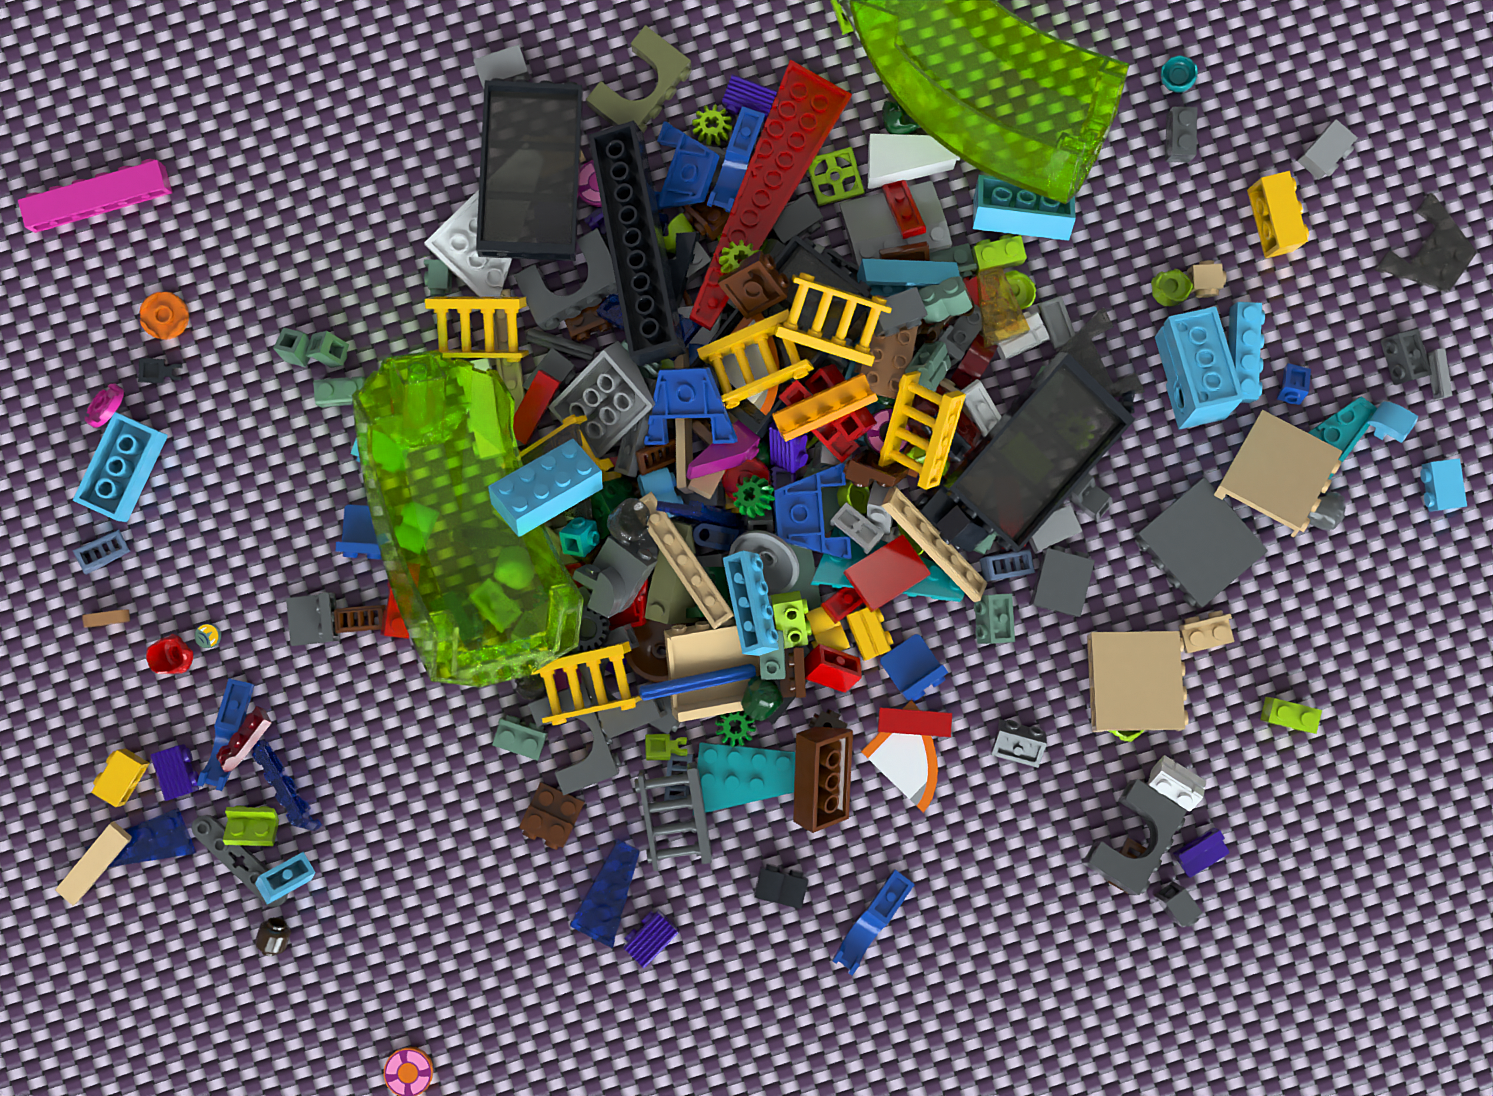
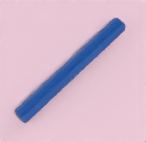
M746 664L644 685L639 688V695L643 701L751 679L756 676V668L753 664Z

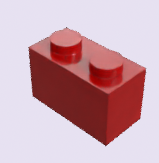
M818 644L804 658L805 679L846 693L862 678L860 658L828 646Z

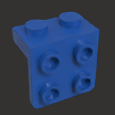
M346 505L344 508L342 542H336L335 551L342 552L343 557L358 558V554H367V559L382 560V555L390 556L391 540L389 537L393 525V509L380 506Z
M914 634L880 658L881 665L905 700H910L911 698L913 701L918 700L926 694L924 689L931 684L933 687L938 686L946 680L944 675L948 673L944 665L938 662L919 634Z

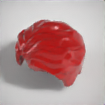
M171 634L147 648L146 660L151 670L157 674H182L192 664L193 651L183 642L182 638Z

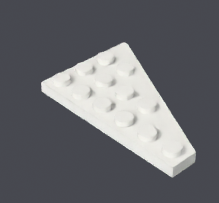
M526 143L521 149H527L530 145ZM519 150L487 181L488 191L534 193L544 159L536 151ZM478 190L424 244L477 296L500 297L513 258L478 257L476 252ZM488 200L485 241L518 242L531 202Z

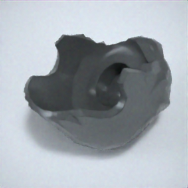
M1326 491L1323 493L1326 496L1318 497L1321 502L1314 513L1310 511L1307 518L1311 519L1309 524L1319 529L1330 531L1334 530L1344 519L1346 506L1344 505V496H1341L1338 492Z

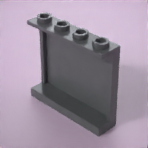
M1205 477L1197 479L1191 485V488L1143 529L1133 534L1137 539L1135 540L1137 546L1144 552L1147 550L1153 557L1151 562L1159 570L1163 569L1168 575V582L1174 588H1179L1184 593L1182 597L1189 606H1195L1196 608L1204 607L1268 552L1266 547L1224 499L1222 500L1214 496L1216 489Z

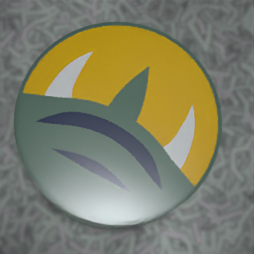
M203 624L195 632V641L202 648H213L221 640V631L213 624Z

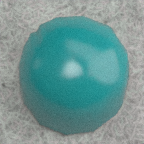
M1181 55L1171 57L1161 69L1163 85L1169 91L1176 93L1185 92L1190 89L1196 82L1198 75L1196 63L1189 57Z

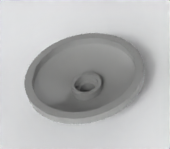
M754 530L741 534L733 542L729 555L743 550L759 554L763 562L762 571L768 586V596L786 593L794 586L799 576V563L794 551L783 539L766 531Z

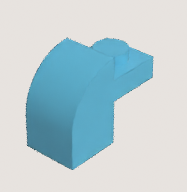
M1384 401L1367 423L1376 428L1374 436L1383 440L1387 434L1402 443L1415 426L1418 415L1400 405Z

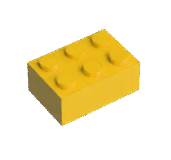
M1290 171L1261 177L1247 190L1265 259L1291 253L1308 242V227L1302 220L1303 208L1301 202L1297 200L1295 193L1297 185L1295 179L1291 177Z

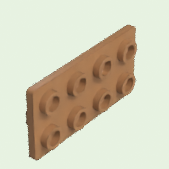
M875 295V296L880 297V298H883V299L886 298V297H883V296H880V295ZM866 322L862 325L861 334H860V339H861V336H862V333H863V330H864V327H865ZM907 326L899 328L900 332L890 337H885V334L876 337L873 332L869 344V352L875 356L872 367L855 361L854 372L865 374L870 389L876 395L892 399L897 398L899 381L903 374H906L905 369L912 361L918 326L912 329H907Z

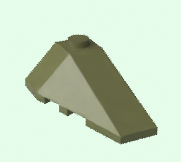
M670 519L693 554H695L696 550L691 524ZM659 548L658 562L654 568L648 593L645 618L665 624L699 622L701 618L686 619V609L695 607L696 602Z

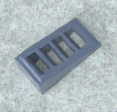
M120 530L73 550L79 565L86 575L130 552ZM116 539L120 547L118 551L115 550L111 542ZM106 543L111 551L109 555L106 554L102 546ZM98 548L102 558L97 559L93 550ZM85 554H90L93 560L92 563H88Z
M1030 549L987 556L980 559L983 579L986 582L1035 573ZM1019 556H1022L1024 570H1021ZM1009 558H1012L1014 572H1012ZM1000 560L1003 561V567H1004V572H1005V573H1002L1001 565H1000Z
M671 753V758L667 763L666 776H673L672 770L687 771V766L673 765V760L686 761L688 764L692 762L693 754L678 756ZM673 785L665 787L664 801L687 798V795L690 794V786ZM670 790L683 791L684 796L670 795Z

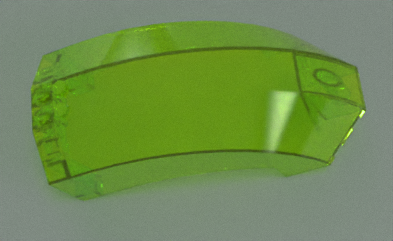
M838 0L845 17L888 91L905 112L937 142L970 165L997 179L1058 202L1067 204L1079 192L1097 160L1116 117L1129 63L1060 40L1011 13L996 0Z
M435 350L386 357L381 362V367L378 371L374 370L364 381V386L360 390L356 389L352 394V404L362 476L375 535L393 595L413 645L432 682L483 687L529 676L578 647L584 598L562 562L544 523L518 537L491 504L488 486L523 467L513 431L515 399L498 371L489 368L483 371L474 368V363L455 358L453 361L444 358L443 353Z

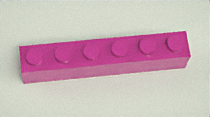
M147 159L137 166H122L116 172L98 173L92 179L74 180L71 185L64 187L53 186L47 192L29 193L25 196L26 198L19 199L18 204L25 228L37 233L172 194L173 192L166 167L158 160Z

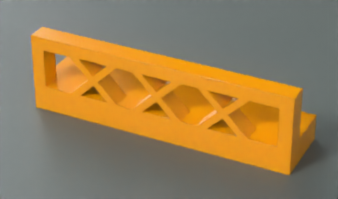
M861 373L771 415L780 436L787 442L877 401L878 398L876 393L870 389L865 374Z

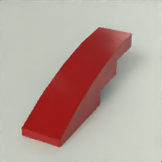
M795 379L778 397L788 407L812 395ZM836 420L811 430L841 463L859 447L854 440L847 442L833 423Z

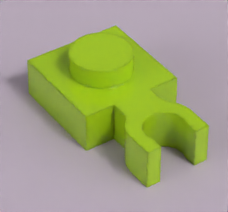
M645 734L646 761L670 760L671 753L678 756H687L688 749H680L678 747L680 744L686 745L687 737L670 740V734Z

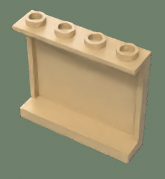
M1262 410L1214 496L1223 500L1227 494L1293 529L1291 537L1294 538L1299 530L1304 532L1309 525L1311 519L1307 518L1310 511L1314 513L1321 502L1318 496L1320 492L1325 493L1332 481L1328 478L1331 473L1335 474L1339 469L1342 461L1338 459L1343 451Z
M733 617L716 629H713L708 621H699L694 626L675 625L670 630H664L669 680L746 664H753L756 668V676L761 675L760 656L742 654L736 620ZM750 679L670 695L672 715L678 722L742 711L741 702Z
M1179 631L1091 632L1087 635L1092 732L1126 730L1181 731L1185 729V725H1188V712L1184 710L1187 690L1183 686L1182 676H1185V663L1181 662L1184 641L1183 638H1180Z

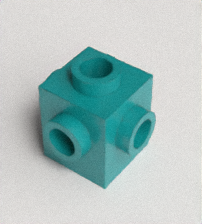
M582 517L572 519L559 532L563 554L585 557L600 543L596 521L586 520Z

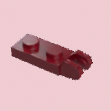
M256 706L252 713L246 717L239 730L232 735L228 745L222 746L219 752H217L216 758L219 760L224 772L233 771L244 760L272 723L264 708Z

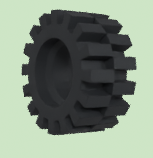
M586 605L577 607L568 613L569 616L564 620L565 626H563V631L566 633L564 637L569 640L568 643L571 646H575V649L589 651L602 646L607 641V636L611 631L609 625L611 624L605 616L591 610ZM584 618L593 620L596 625V632L590 638L581 636L578 631V624Z

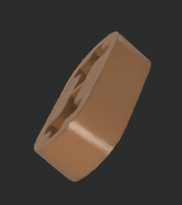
M129 609L82 615L83 628L130 622Z

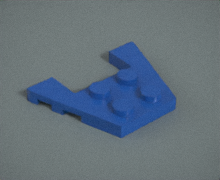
M664 121L657 142L663 146L675 147L676 150L662 191H655L658 210L705 202L720 156Z
M709 367L659 370L653 397L655 406L653 407L652 415L649 416V430L645 436L644 445H665L669 443L667 419L711 418L713 444L738 442Z
M844 463L835 465L772 492L776 499L773 501L776 536L783 539L787 544L843 559L852 558L849 536L825 538L821 487L846 485L845 474L843 473Z

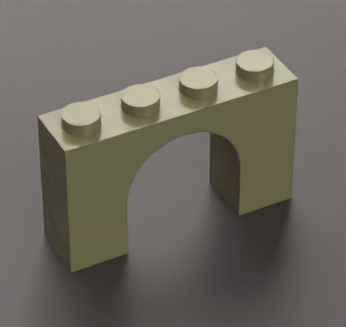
M646 25L631 42V48L633 53L656 71L658 83L655 90L644 99L628 100L600 81L586 98L588 107L613 127L634 120L643 134L647 129L646 124L651 118L655 119L662 110L661 105L666 99L668 101L672 99L677 91V85L681 81L685 82L692 72L691 60Z

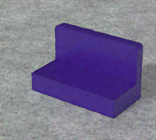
M1213 827L1173 852V855L1187 877L1191 878L1228 855L1229 850L1223 842L1225 837L1222 832Z

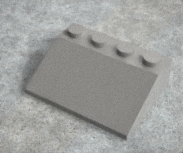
M932 181L908 186L926 226V233L907 239H902L883 192L839 203L855 264L860 266L862 259H880L879 250L924 241H927L929 244V253L951 247L952 241L946 218Z
M617 341L605 348L548 408L561 423L563 419L573 414L576 417L586 415L588 420L578 426L596 458L600 459L655 406V402L637 364L630 358L628 351Z

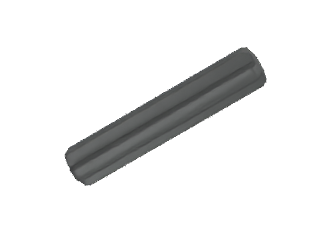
M529 328L526 333L527 342L549 349L553 348L556 351L587 361H592L595 356L596 349L594 347L533 328Z

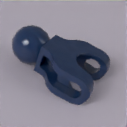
M690 521L688 523L693 528L695 544L730 551L733 542L741 534L747 532V528L737 530L699 521ZM701 530H703V534L699 538V533Z

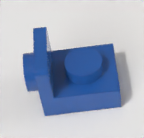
M1287 363L1283 372L1282 388L1277 394V400L1300 405L1309 393L1311 369Z

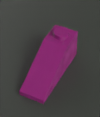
M737 420L732 426L738 442L712 443L689 464L686 477L691 480L740 466L747 459L752 460L759 452L758 444L760 437L741 421Z

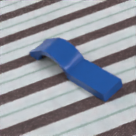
M742 106L726 150L720 175L713 191H711L707 206L712 207V205L725 208L726 212L730 213L765 118L764 113Z
M228 679L214 725L215 741L207 765L200 772L197 782L198 786L203 787L204 784L217 786L216 790H223L231 772H224L219 760L216 758V754H218L217 752H219L222 746L228 745L232 735L242 726L255 686L254 684Z
M893 870L870 905L856 920L843 939L832 962L837 964L839 961L849 969L847 973L853 976L872 941L888 925L915 884L897 870Z

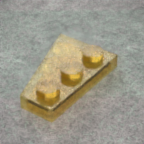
M1001 265L979 272L977 284L984 346L988 347L1027 334L1030 331L1029 325Z

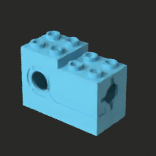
M1211 307L1169 316L1164 326L1156 334L1155 340L1168 381L1166 389L1178 429L1225 420L1244 399L1217 308Z

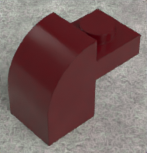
M977 334L950 381L955 383L957 388L963 390L976 379L979 380L995 354L998 345Z

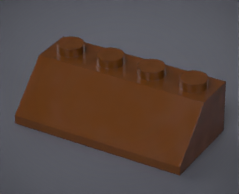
M812 727L796 733L793 822L812 833L849 819L853 730Z

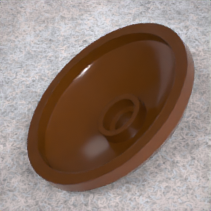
M646 619V624L643 626L632 627L640 646L625 653L626 660L631 669L638 676L648 681H669L666 653L664 655L657 653L660 649L666 650L664 630H670L675 625H686V627L691 625L689 623L665 624Z

